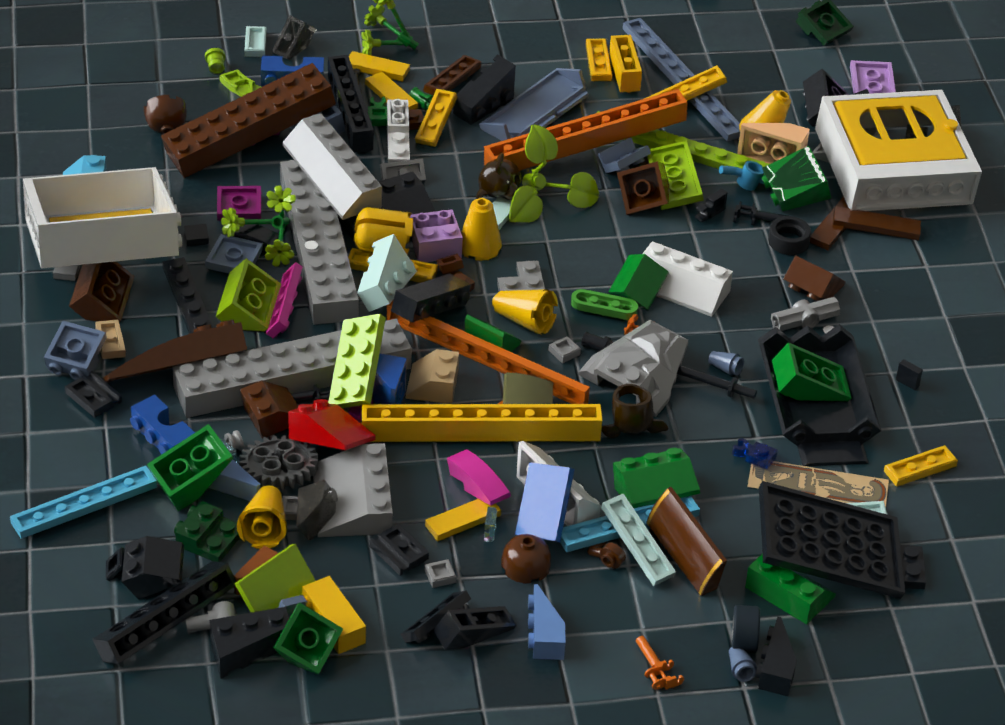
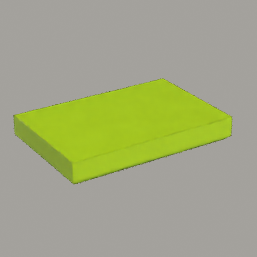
M291 544L237 581L235 585L252 613L278 608L282 599L302 595V586L316 580L296 544Z

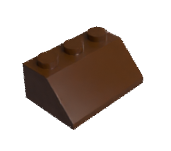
M116 261L83 264L69 307L85 320H119L121 322L135 276Z

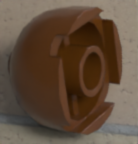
M160 95L149 99L147 106L144 105V116L148 126L158 133L165 134L184 125L187 117L185 101L176 96V99H170L169 95Z
M517 535L505 545L501 566L505 569L506 576L516 582L527 584L537 578L540 581L549 574L551 568L550 549L544 540L536 535Z

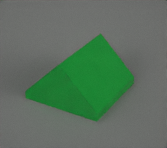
M646 254L629 255L608 293L633 299L637 302L638 307L648 311L669 272Z
M468 314L465 318V332L512 352L522 341L483 320Z
M299 602L273 648L288 663L319 674L343 628Z

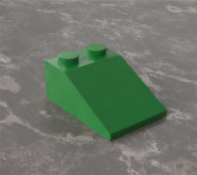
M789 342L772 359L778 389L782 395L796 400L849 401L851 399L842 365Z
M208 424L149 462L147 466L179 512L199 499L234 458Z

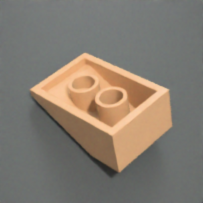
M742 123L737 154L771 164L807 147L810 129L791 123Z

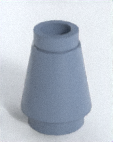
M712 351L708 359L709 364L731 376L739 375L745 363L744 358L736 353Z
M731 647L729 649V657L733 677L741 682L752 680L756 675V663L744 649H733Z

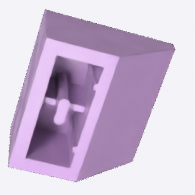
M453 210L411 214L410 218H413V248L418 261L432 262L453 254H458L462 258L463 237Z

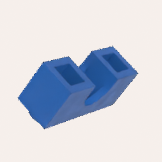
M262 56L261 87L311 63L324 76V57H303L302 64L287 66L283 63V56Z
M155 394L131 406L132 417L130 422L133 428L139 430L150 444L153 443L159 449L161 455L195 433L183 421L169 426V408Z

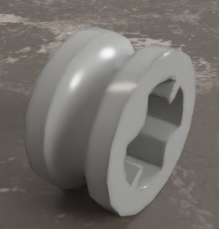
M238 430L233 431L232 435L230 433L224 435L226 447L231 454L236 453V450L242 451L244 449V442Z

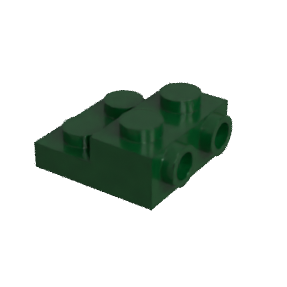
M818 0L810 8L807 9L805 7L797 14L796 23L808 36L814 34L823 46L847 34L854 27L831 0Z
M201 501L198 506L192 505L188 511L187 519L184 522L178 521L174 528L175 539L185 545V550L215 562H221L240 539L237 532V522L223 517V509Z

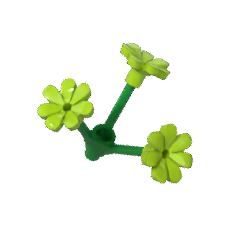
M373 0L378 4L376 7L373 5L369 7L370 13L365 15L364 24L375 26L378 22L398 35L397 40L381 41L380 39H373L371 31L365 30V32L361 33L363 39L362 47H364L362 53L372 55V48L380 47L381 45H404L415 50L419 43L413 40V37L406 30L395 9L394 1ZM386 4L388 9H391L402 32L398 31L382 15L385 11L383 5Z
M280 185L274 188L275 193L272 191L267 192V197L270 199L267 202L268 208H275V212L280 213L279 215L274 216L272 219L244 220V218H238L236 209L229 208V210L223 209L222 215L225 218L221 219V224L225 225L222 227V232L224 235L227 234V237H233L240 227L249 224H272L274 228L279 229V238L274 241L273 245H267L265 249L267 252L265 254L266 260L273 259L272 265L275 267L280 265V261L287 265L290 263L289 259L294 258V252L290 250V244L284 243L283 238L285 228L290 223V219L285 215L284 210L286 212L291 211V204L295 202L296 196L291 195L292 190L290 188H285L282 191Z

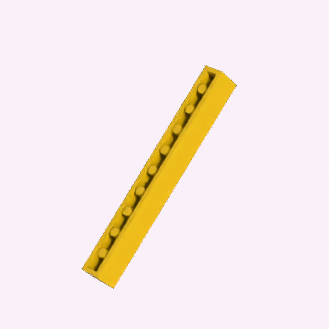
M362 404V425L376 435V440L371 442L600 441L602 413L601 404Z

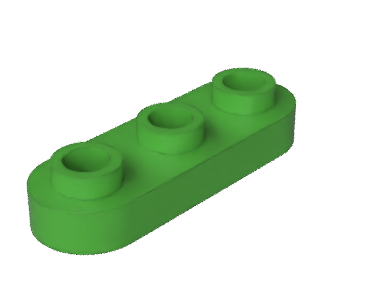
M579 289L572 293L571 305L579 311L623 320H629L634 314L638 313L637 302L630 298L586 289Z

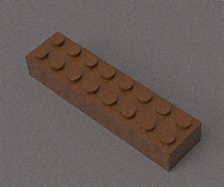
M311 63L161 135L167 155L181 175L186 178L299 123L304 118L318 114L336 105L331 85L316 66Z

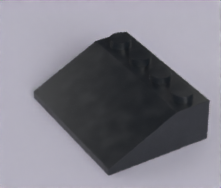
M414 172L379 181L382 186V207L380 209L410 212L412 214L436 212L423 183ZM338 215L339 222L354 241V234L356 233L354 230L355 222L358 215L344 220Z

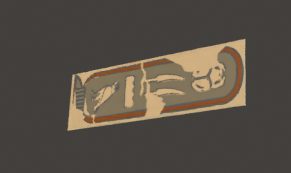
M752 458L747 487L759 489L762 481L843 503L884 501L886 507L889 480Z

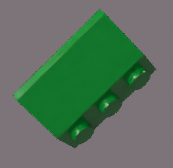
M670 448L665 452L647 453L641 457H628L621 461L613 462L614 489L619 494H624L633 508L655 504L669 487H672L680 498L700 494V488L691 460L681 448Z
M763 553L748 567L745 588L806 625L836 595V593L803 573L763 563Z

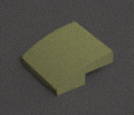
M507 372L504 374L503 404H553V382L531 375Z

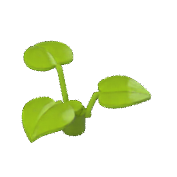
M531 125L525 143V153L532 163L541 164L536 169H532V173L524 175L522 179L523 186L516 190L511 201L509 222H533L537 220L543 208L542 200L536 196L537 190H541L544 187L570 189L567 194V200L577 208L590 207L599 198L596 181L586 172H578L573 175L570 182L571 185L547 183L544 175L538 173L547 164L546 160H553L558 152V144L553 134L539 125Z

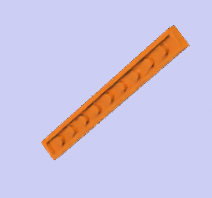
M393 301L387 305V320L397 318L401 328L447 349L459 352V354L503 374L507 372L520 373L553 382V396L571 404H588L590 387L431 316L410 322L391 312Z

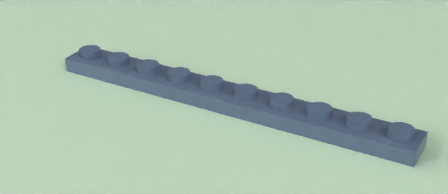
M641 18L623 22V30L632 36V40L674 85L695 76ZM710 91L689 100L727 142L740 137V123Z

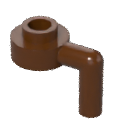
M608 541L588 548V554L601 558L602 563L607 567L616 569L626 559L623 549L615 543H607Z

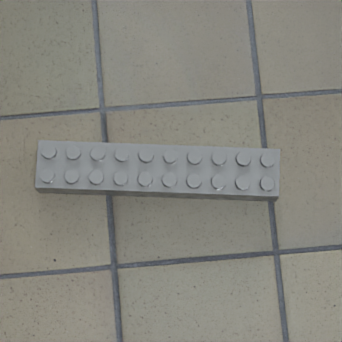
M295 160L280 162L282 191L285 188H290L292 190L291 195L296 196L295 202L291 204V211L287 213L290 219L298 261L303 266L301 274L313 325L343 322L346 319L357 318L359 315V299L338 215ZM307 241H316L318 247L312 250L307 249L305 243Z
M397 318L386 320L380 353L407 358V370L411 369L412 348ZM341 330L172 366L173 387L186 418L243 406L240 389L261 380L287 387L290 393L314 390V385L316 384L319 389L330 387L333 380Z

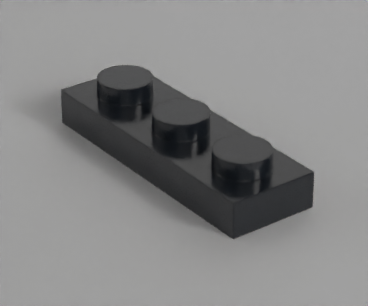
M467 590L452 593L403 631L400 635L405 643L412 641L420 643L430 636L429 632L437 626L448 610L465 609L464 604L471 600Z

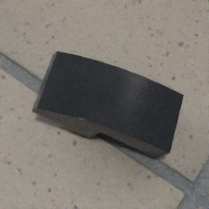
M249 224L240 227L233 237L263 243V249L265 250L267 245H273L274 241L278 239L279 234L261 225Z

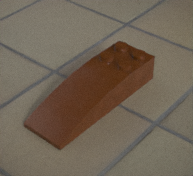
M227 320L217 324L216 328H212L211 324L197 327V329H193V333L169 340L136 356L102 379L105 382L170 369L176 365L246 351L247 346L241 322L234 324V320Z

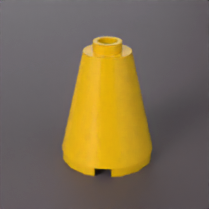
M783 90L773 91L741 120L739 130L742 123H784L791 104L788 93Z
M478 198L472 201L461 231L463 237L462 254L467 258L470 255L478 261L489 260L496 257L498 251L502 248V240L493 204L485 198Z
M548 289L499 291L493 297L492 306L496 313L536 334H546L555 322L557 314H554L553 310L554 306L558 307V300L554 291Z
M267 485L261 487L242 511L237 521V532L244 542L246 540L251 543V546L256 549H261L263 546L268 548L276 547L287 532L282 494L274 486Z

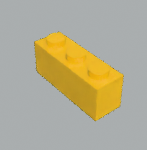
M611 36L609 57L619 91L627 93L640 91L642 69L632 36Z
M330 576L302 586V595L307 600L305 606L343 628L334 645V649L338 654L366 643V625Z

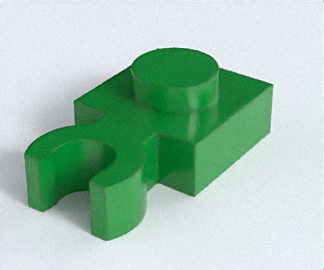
M374 97L370 98L368 115L372 126H387L385 97H382L381 102H375Z

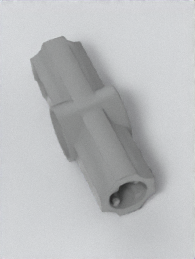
M836 297L812 303L805 299L800 300L790 309L771 313L773 328L777 327L781 331L798 326L804 328L807 325L813 328L820 320L840 315L839 302Z

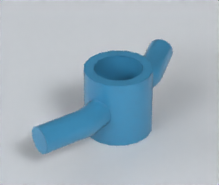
M755 161L745 162L743 168L722 165L719 167L720 174L738 176L737 183L743 189L753 191L759 183L764 184L761 179L764 176L763 166Z

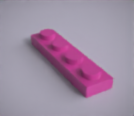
M297 262L283 274L280 282V290L269 327L266 331V334L272 338L279 332L283 333L290 323L288 318L294 309L292 303L298 294V291H296L297 286L302 280L300 275L303 266Z

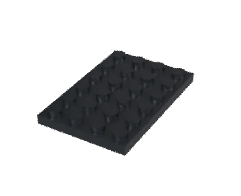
M762 481L759 486L763 563L900 599L903 597L905 585L897 517Z

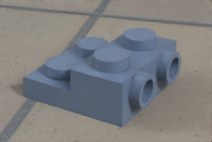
M62 321L44 356L46 367L53 374L60 375L61 372H64L75 380L82 376H89L91 371L94 372L99 362L98 354L107 338L106 332Z

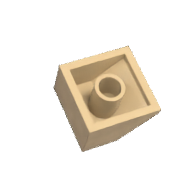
M436 349L414 362L410 373L406 399L452 404L459 371V352Z

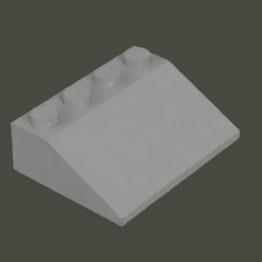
M385 443L362 444L318 461V470H315L316 475L313 476L318 537L381 534L392 527L393 512Z

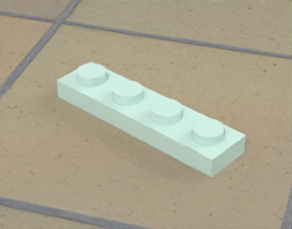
M620 494L603 502L602 510L652 585L655 586L674 577L675 569L625 495Z

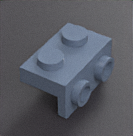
M627 138L598 153L605 173L621 172L628 170V165L632 163L637 165L645 161L644 157L651 154L648 146L635 148L632 138Z

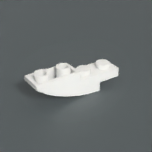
M387 100L388 163L410 160L408 100Z

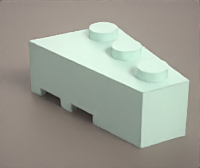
M394 234L375 241L372 245L374 252L368 258L367 263L369 267L363 274L357 292L369 312L390 304L394 299L396 290L402 289L417 272L414 263L409 259Z

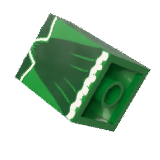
M809 146L762 168L764 176L761 179L766 189L771 188L773 192L770 194L775 206H780L782 212L832 198L827 179Z

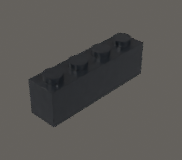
M447 274L396 290L391 312L410 322H415L464 306L470 298L471 284L452 274Z

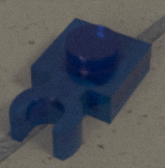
M743 438L738 439V445H733L732 450L733 455L738 457L745 456L746 462L764 469L769 468L778 453V449L759 442L752 445Z

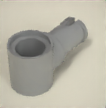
M221 601L216 603L212 610L208 611V614L188 617L186 619L188 634L209 630V620L235 616L234 605L228 601Z

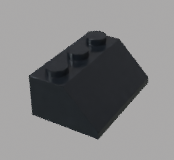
M823 69L803 81V95L806 101L805 108L807 109V121L812 127L816 126L822 96L848 95Z

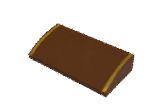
M669 487L653 506L646 523L700 596H703L718 588L727 560L672 487Z

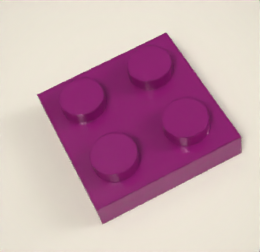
M217 186V221L225 218L222 215L223 209L229 210V208L236 209L238 218H244V220L261 219V186Z

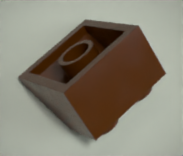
M657 161L617 172L627 215L669 204V181L664 163Z
M796 255L783 278L789 282V288L799 293L803 289L809 292L807 297L815 301L833 297L846 283V281L833 273Z
M261 380L240 389L244 409L262 439L289 428L288 411L297 409L298 405L287 387Z

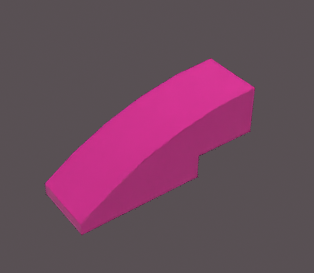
M468 449L447 458L450 475L463 482L464 490L490 506L511 497L510 491L495 472Z

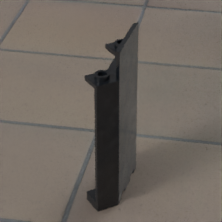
M839 324L822 337L808 325L790 338L777 327H774L760 337L758 342L782 434L798 447L802 466L869 464L863 443L882 430L853 335ZM789 342L842 365L851 399L849 401L796 400L782 395L778 389L772 359Z

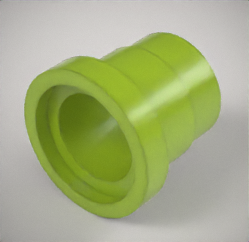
M220 48L207 50L205 61L208 63L209 71L214 74L223 72L225 69V52Z

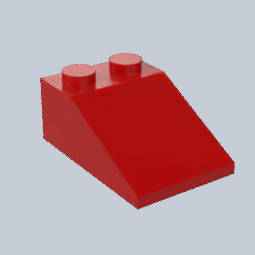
M326 399L314 400L313 404H300L297 409L288 411L289 439L341 450H347L376 440L375 434L339 405L330 404Z

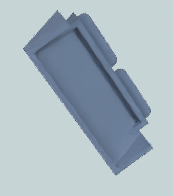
M556 68L479 124L480 129L504 141L529 133L531 125H539L546 128L588 97L589 94L586 91L587 87L582 70Z

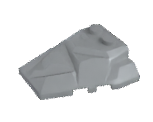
M648 320L591 356L579 371V375L596 385H599L603 379H606L617 386L628 383L643 387L651 393L654 416L657 417L670 400L673 383L675 384L677 371L682 364L688 346V339L652 320ZM633 394L636 396V404L640 403L639 396Z

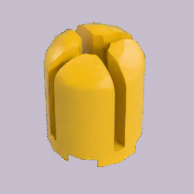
M372 207L363 208L355 222L354 230L356 233L354 234V242L357 248L364 252L373 253V242L394 234L408 255L409 249H406L405 246L408 244L410 236H412L413 218H410L412 213Z

